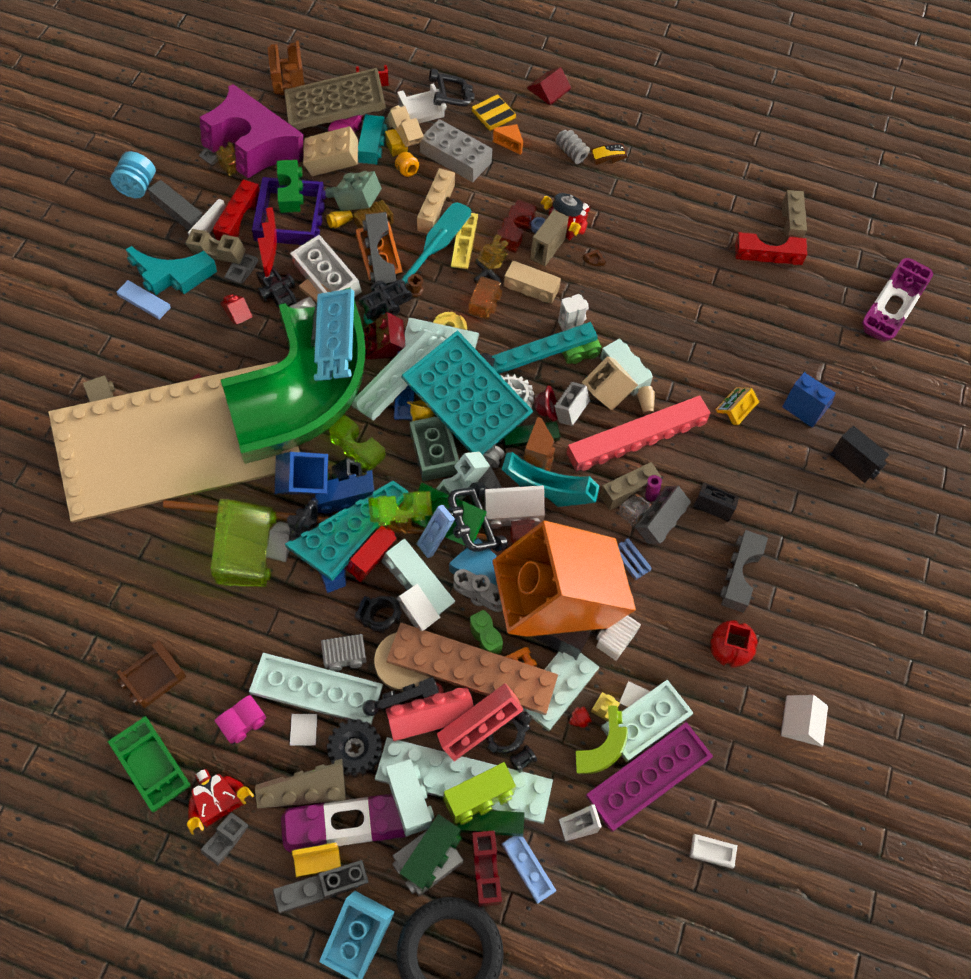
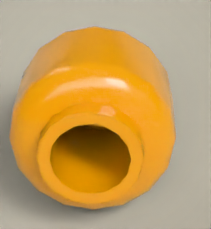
M402 152L397 156L395 166L403 176L411 177L418 171L419 162L410 152Z

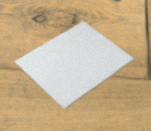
M628 681L619 703L629 707L650 691Z
M292 714L290 746L316 745L317 714Z

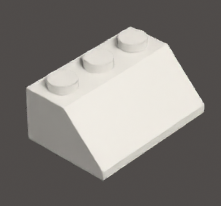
M544 486L485 489L483 507L487 511L486 517L490 527L497 529L501 526L519 527L520 525L528 524L530 526H537L544 521Z

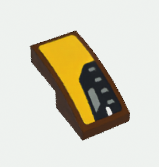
M623 143L607 144L590 149L595 165L608 160L615 163L628 158Z

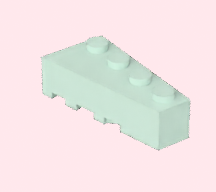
M405 538L385 553L381 562L407 590L418 584L438 615L455 602L453 597Z

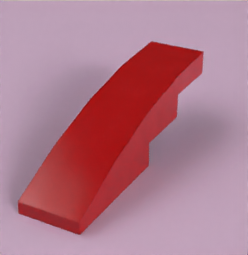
M273 207L266 208L269 222L262 223L264 237L257 238L265 277L270 276L277 247V230Z

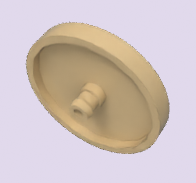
M396 632L386 637L379 644L375 652L374 664L376 674L383 684L393 690L404 692L402 687L413 683L415 687L420 686V681L430 677L387 663V657L397 634Z

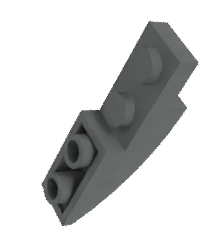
M360 860L319 873L317 876L273 889L272 892L278 914L327 900L368 883V878L363 861Z

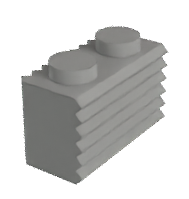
M575 382L570 383L571 385L567 387V390L563 393L564 395H561L560 400L554 405L559 423L570 426L575 423L590 401L587 386Z
M362 634L321 641L325 669L339 671L344 666L358 668L363 663H366Z

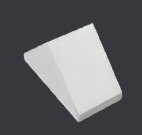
M595 805L559 819L565 841L598 833L601 828Z

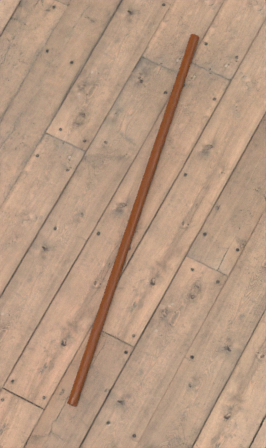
M169 500L163 501V508L285 521H287L289 515H296L293 513ZM318 516L316 524H319L330 517ZM382 524L385 528L388 527L393 532L422 535L425 527ZM484 533L477 534L476 539L479 538L481 541L488 542Z

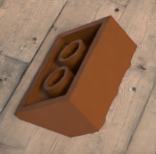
M537 417L525 448L524 461L551 472L555 452L553 447L554 439L540 417Z

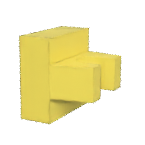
M602 692L591 712L608 722V706L617 705L618 707L620 703L614 697Z

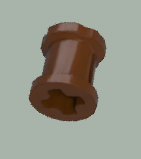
M412 274L407 280L409 285L408 291L412 293V297H419L423 294V278L419 274Z

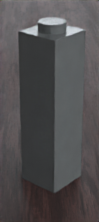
M162 180L148 188L151 201L188 231L203 216L202 212Z

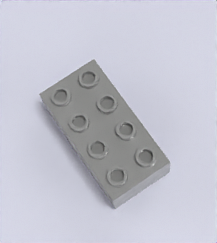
M440 119L423 135L424 137L420 142V153L471 182H474L492 163V148Z

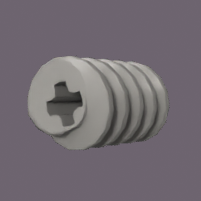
M563 130L556 137V144L575 164L583 162L590 152V148L578 138L577 134H574L573 130Z

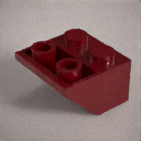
M388 312L363 328L366 359L394 358L398 351H401L406 346L403 320Z

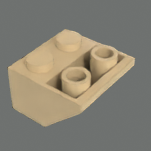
M608 356L582 381L592 395L610 410H613L638 386L615 359Z

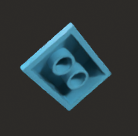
M354 891L346 898L319 962L349 979H363L395 911Z

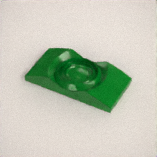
M421 482L407 519L426 528L438 506L444 505L446 509L449 508V494ZM456 498V504L463 510L462 519L464 524L469 526V536L474 543L487 511ZM454 520L445 537L465 546L462 538H456L453 534V529L457 526Z
M146 716L107 741L152 813L191 787L181 768Z

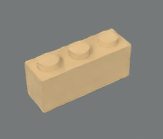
M512 261L505 274L504 287L552 304L560 288L561 278Z

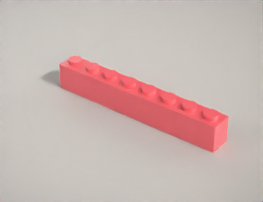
M697 396L569 444L566 454L576 472L580 470L586 471L593 465L604 464L614 457L620 458L627 452L638 451L648 444L654 445L661 439H669L680 432L685 433L695 426L701 427L707 423L710 411L701 396Z

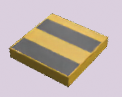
M498 94L472 107V112L489 131L516 118L515 112Z

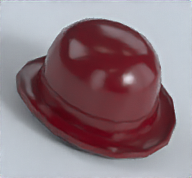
M547 385L544 392L536 395L534 407L540 416H549L551 420L557 421L558 418L554 406L557 403V399L552 387Z

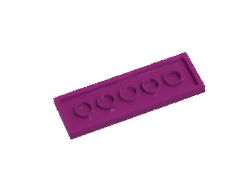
M685 722L587 793L586 798L591 805H595L597 813L609 830L613 832L712 759L713 755L688 723Z

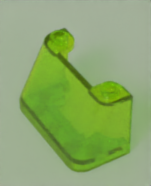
M220 499L211 565L212 576L218 585L266 587L267 580H270L271 569L267 568L266 564L269 527H272V523H276V512L273 511V508L230 499Z

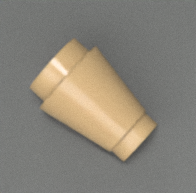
M651 386L639 388L637 397L643 414L649 415L654 413L655 391Z

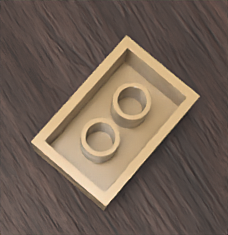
M350 126L305 138L303 164L311 176L358 164V139Z

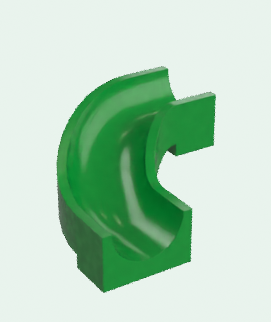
M355 300L352 360L348 361L351 377L335 379L332 373V379L314 380V374H317L318 365L314 362L315 346L312 347L310 344L315 307L297 309L291 308L284 303L279 305V311L290 350L288 356L273 366L220 379L245 464L282 454L284 450L297 447L314 439L333 426L349 409L359 391L365 363L364 332Z

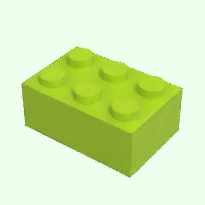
M505 762L444 791L443 801L454 824L460 822L463 825L471 821L473 815L479 812L483 815L491 811L493 805L497 803L503 805L511 801L516 784Z

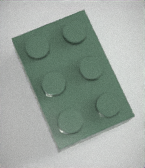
M438 417L410 422V435L422 482L456 475L458 471L454 466L459 461L452 433Z

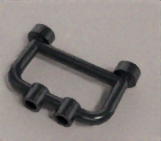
M430 69L429 81H437L439 92L434 94V105L441 106L442 103L465 107L470 105L471 102L473 103L475 96L472 92L473 85L467 84L460 77L438 73V69ZM444 81L460 84L462 86L463 100L447 97Z
M474 482L468 488L451 491L448 495L449 508L447 510L454 517L457 525L453 529L454 536L462 538L465 546L473 552L490 549L496 552L505 550L507 548V539L503 535L494 536L486 515L482 522V528L488 542L473 543L469 536L470 528L464 524L462 519L463 510L456 504L457 497L469 495L473 505L483 509L479 497L485 495V485L482 482Z

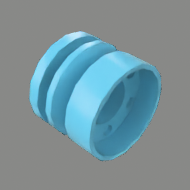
M125 152L122 154L117 167H115L111 175V183L120 193L132 198H141L144 196L149 183H151L155 175V166L148 158L137 152Z

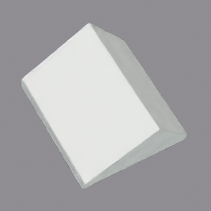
M418 584L396 598L414 627L419 628L420 631L425 630L440 618Z
M815 695L786 696L781 736L822 747L828 706Z

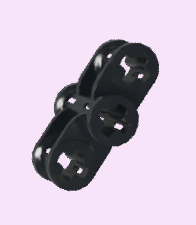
M272 266L269 277H265L264 271L256 272L257 278L263 288H257V292L264 303L267 302V299L272 298L278 309L280 304L286 303L288 306L297 303L293 292L289 289L296 287L289 273L281 278L274 266Z
M380 280L371 286L372 292L362 296L358 303L364 308L367 318H373L383 312L396 316L400 312L399 305L408 302L412 298V293L405 287L406 283L404 280H397L387 286L384 281Z

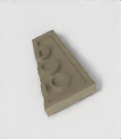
M342 759L336 760L334 764L328 766L324 764L316 766L315 770L305 773L303 771L296 772L292 777H280L257 784L255 786L257 808L346 800Z

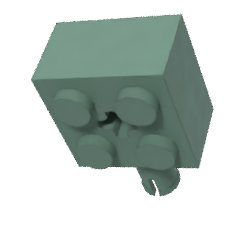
M362 171L360 173L345 174L337 187H327L325 191L326 197H334L340 211L370 208L382 188L375 171Z

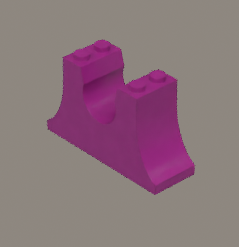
M234 84L228 86V95L218 107L200 117L202 145L214 153L234 143L236 170L247 178L269 166L277 164V161L298 160V163L303 161V134Z

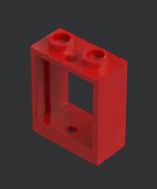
M381 525L350 559L346 570L358 581L362 582L382 560L385 553L392 548L397 539L395 533L390 528H385Z

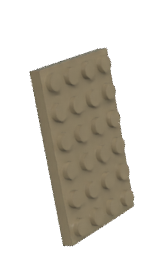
M377 68L285 89L288 124L297 130L386 109Z

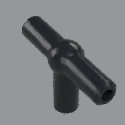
M480 258L475 260V263L483 270L474 277L476 283H479L487 276L496 284L501 283V278L493 271L492 267L487 266Z

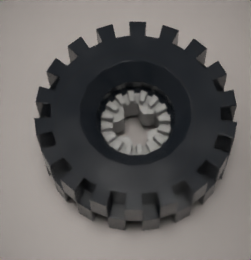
M350 719L347 724L340 723V727L338 729L335 727L332 730V736L329 735L327 750L330 762L334 764L336 760L342 759L344 776L352 775L353 778H357L359 774L365 776L367 771L372 772L374 766L380 762L379 758L382 755L380 736L374 726L371 727L367 721L362 723L361 719H357V722H353ZM352 744H355L356 746H361L358 749V754L350 752V750L352 749Z

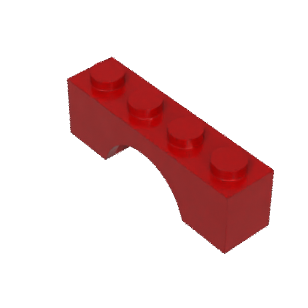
M242 180L213 227L216 240L220 241L223 235L239 236L240 224L245 212L248 209L254 210L257 206L260 192L259 184Z
M739 232L735 242V259L803 265L807 256L806 238L789 237L788 241L783 245L770 246L759 240L756 234Z

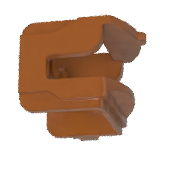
M299 40L287 46V59H280L278 44H271L270 47H267L273 92L285 95V89L305 85Z

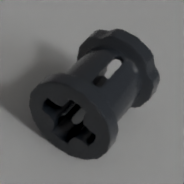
M525 745L515 756L511 755L509 761L515 770L521 773L524 767L531 762L535 763L537 758L530 747Z

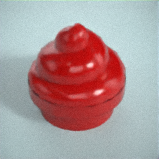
M584 706L582 708H575L572 712V717L569 719L570 725L581 728L587 727L588 723L592 722Z

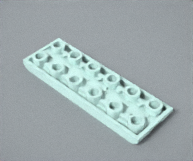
M422 329L355 397L352 407L374 421L408 386L401 378L402 374L446 339L427 329Z

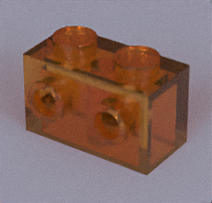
M481 276L469 302V314L489 320L491 313H495L496 301L500 300L502 296V290H500L501 282Z

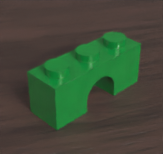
M298 160L277 161L279 185H287L285 188H277L280 213L301 212L300 205H303V194H300V191H303V183L300 180V177H303L302 167L298 166Z

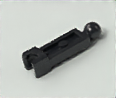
M434 677L420 681V686L415 687L413 683L402 687L404 692L395 694V691L383 694V699L379 701L367 700L364 702L362 710L366 716L371 717L375 716L379 709L421 694L425 698L439 693Z

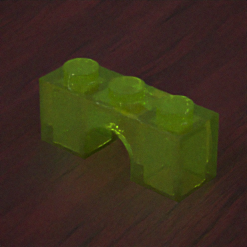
M344 415L329 428L331 442L343 448V452L348 457L352 456L356 462L361 463L362 469L373 470L386 458L385 448L372 437L365 443L354 441L359 436V427L348 416Z
M430 491L403 493L404 502L400 509L396 504V496L368 498L370 522H378V526L390 525V521L395 520L396 523L408 522V518H413L415 521L424 520L425 516L432 515Z

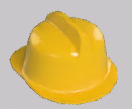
M422 400L407 402L410 404V414L413 421L435 417L434 412Z

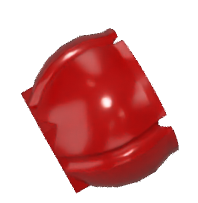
M737 620L726 621L718 625L713 631L710 641L711 652L714 658L722 665L728 663L732 668L749 663L755 656L758 646L757 637L753 629L746 623L739 624ZM732 633L745 637L744 648L727 644L728 634Z

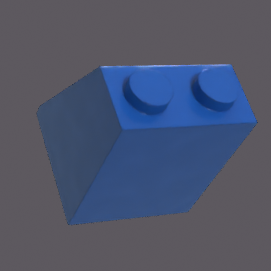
M804 372L794 384L782 408L813 428L833 403L836 393Z
M287 452L276 455L275 494L327 493L328 454Z

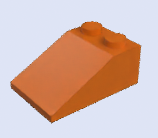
M388 222L389 232L381 238L377 249L382 259L394 264L395 274L403 273L391 226ZM363 228L356 229L355 234L368 279L371 281L370 272H373L372 265L369 266L367 255H370V249L366 248L365 238H368L367 231H363Z

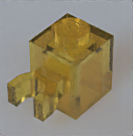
M228 142L227 147H219L220 150L216 152L219 165L228 176H231L238 171L236 170L234 146L231 142Z
M495 235L493 244L484 245L477 258L488 269L500 268L508 254L503 250L508 242L502 241L500 245V235Z

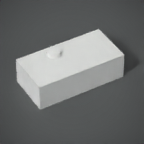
M320 235L290 253L295 266L319 293H327L321 284L331 292L351 287L354 291V297L362 292L359 280Z

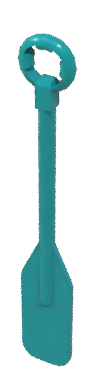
M458 202L449 206L428 232L423 253L401 280H404L407 284L408 277L416 273L428 256L443 249L451 242L470 218L471 209ZM364 313V321L367 325L374 322L370 319L367 320V317Z

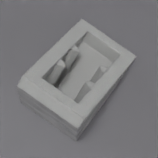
M278 522L270 530L267 558L286 562L290 550L285 547V543L291 540L288 523Z

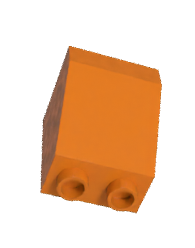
M544 520L492 560L508 634L528 637L606 629L636 610L616 538Z

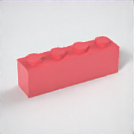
M506 683L437 733L442 749L453 761H456L523 711L517 696Z
M457 688L453 691L438 693L424 699H415L405 704L393 705L390 708H386V714L393 741L445 728L474 706L468 688Z

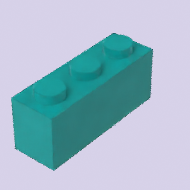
M365 114L358 144L359 163L377 165L378 159L382 158L381 146L385 144L384 134L388 129V125L385 124V117Z

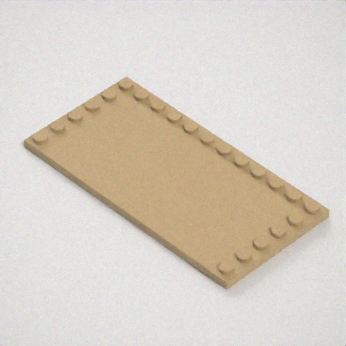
M277 361L48 411L70 521L72 523L275 475L276 456L247 464L244 463L220 379L267 368L277 364ZM297 446L288 450L282 451V454L287 452H300L299 447Z

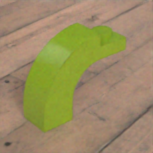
M617 705L608 706L609 734L606 741L594 750L576 751V769L578 774H593L603 771L613 765L624 751L628 737V728L619 727V724H623L622 711H618Z

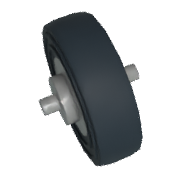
M558 193L553 200V207L566 216L576 217L581 214L583 203L573 195Z

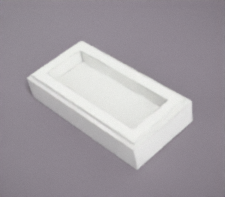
M694 834L689 857L733 869L738 845Z

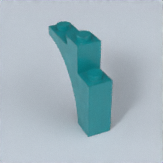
M132 246L126 249L128 254L127 260L131 266H136L144 280L143 286L147 291H152L155 295H158L171 285L175 290H180L183 294H186L217 272L215 261L204 250L187 258L164 260L142 254Z
M513 452L506 453L502 470L519 487L544 486V498H548L557 507L596 503L600 486L590 476H568L549 472L529 464Z

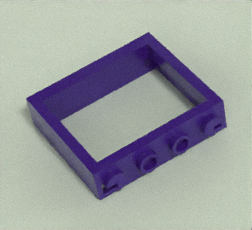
M262 178L252 226L254 241H258L257 238L264 237L262 223H265L266 208H268L270 194H278L277 188L287 187V185H279L278 178ZM302 180L303 191H300V194L317 197L311 232L276 229L277 243L304 245L320 235V229L318 228L322 226L321 213H324L325 208L323 199L326 200L323 182Z

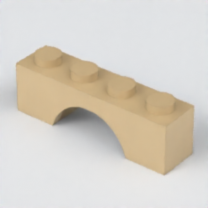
M439 168L418 214L417 231L428 234L439 220L443 203L446 198H450L455 187V172Z

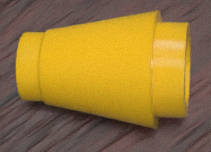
M350 210L330 212L326 216V220L330 228L336 229L352 221L353 215Z

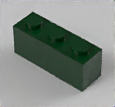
M438 814L399 872L400 877L421 892H423L425 887L429 889L436 879L434 873L438 867L442 869L449 859L447 853L451 848L455 850L462 837L459 836L461 829Z

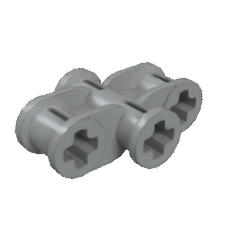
M460 569L455 572L453 585L457 592L471 598L472 603L476 606H485L494 612L503 611L501 600L495 601L498 598L500 599L498 586L490 583L487 576L482 574L475 575L466 569Z

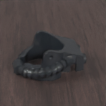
M316 498L311 499L305 508H299L296 511V515L288 516L287 522L290 528L291 541L299 538L302 533L310 531L312 525L316 526L318 517V500Z
M364 596L358 611L355 613V618L364 627H369L371 630L379 633H385L386 628L388 629L395 621H399L402 612L400 611L399 601L392 596H379L372 598V600ZM382 608H392L394 610L392 617H389L383 622L374 621L375 614Z
M522 711L511 719L518 731L516 740L511 745L498 746L493 742L492 733L485 738L489 744L487 748L493 753L496 751L498 753H510V751L514 752V750H517L523 744V740H525V732L530 729L531 715L526 711Z

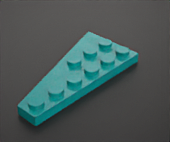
M391 481L374 491L372 495L364 500L360 499L352 507L345 508L319 523V526L311 531L302 533L294 541L290 540L285 543V547L333 581L349 563L350 559L409 495V491L395 481Z

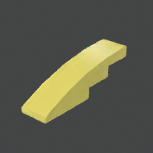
M471 213L470 218L457 233L451 267L469 268L478 214Z

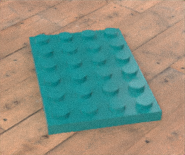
M458 330L401 376L470 453L480 452L484 455L533 413V410Z

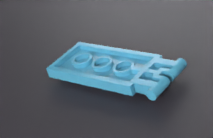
M352 289L317 295L314 362L318 365L317 374H314L315 381L332 379V373L335 379L351 377L348 361L352 360L354 291Z

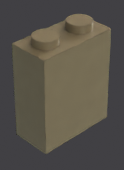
M555 210L552 211L533 236L531 260L543 266L547 265L565 240L569 217Z

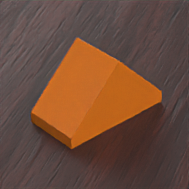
M517 124L497 127L493 130L494 143L520 155L522 154L523 139Z

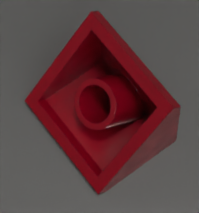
M559 67L547 71L527 86V89L551 105L571 90V86L562 68Z

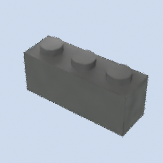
M665 486L635 526L636 530L647 543L660 544L666 539V535L676 525L680 516L686 512V508L691 501L679 486Z

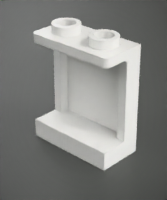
M434 83L430 84V91L406 97L404 91L397 92L398 106H406L410 119L417 118L418 123L442 118L446 109L445 103H442L441 106L433 104L434 94L439 92Z

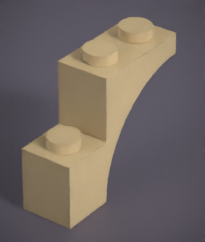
M406 106L391 108L385 120L388 128L393 127L397 131L405 147L420 143L424 136L417 118L410 119Z

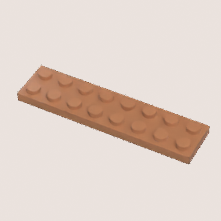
M400 623L387 657V663L428 677H434V679L461 688H468L470 691L485 696L490 695L506 683L517 696L522 708L543 715L547 714L558 674L425 630L420 631L419 628Z

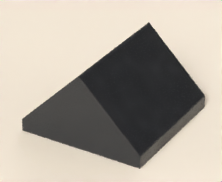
M704 482L693 507L729 522L737 507L739 497Z

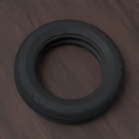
M457 897L435 899L417 909L405 923L397 945V965L401 979H426L417 961L419 941L431 925L445 919L460 920L468 924L480 938L483 948V960L481 968L474 979L499 978L503 965L501 935L490 915L477 904Z

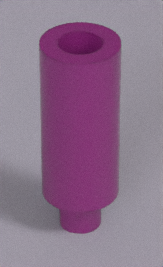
M651 475L647 481L645 497L650 502L655 501L660 493L662 480L657 475Z

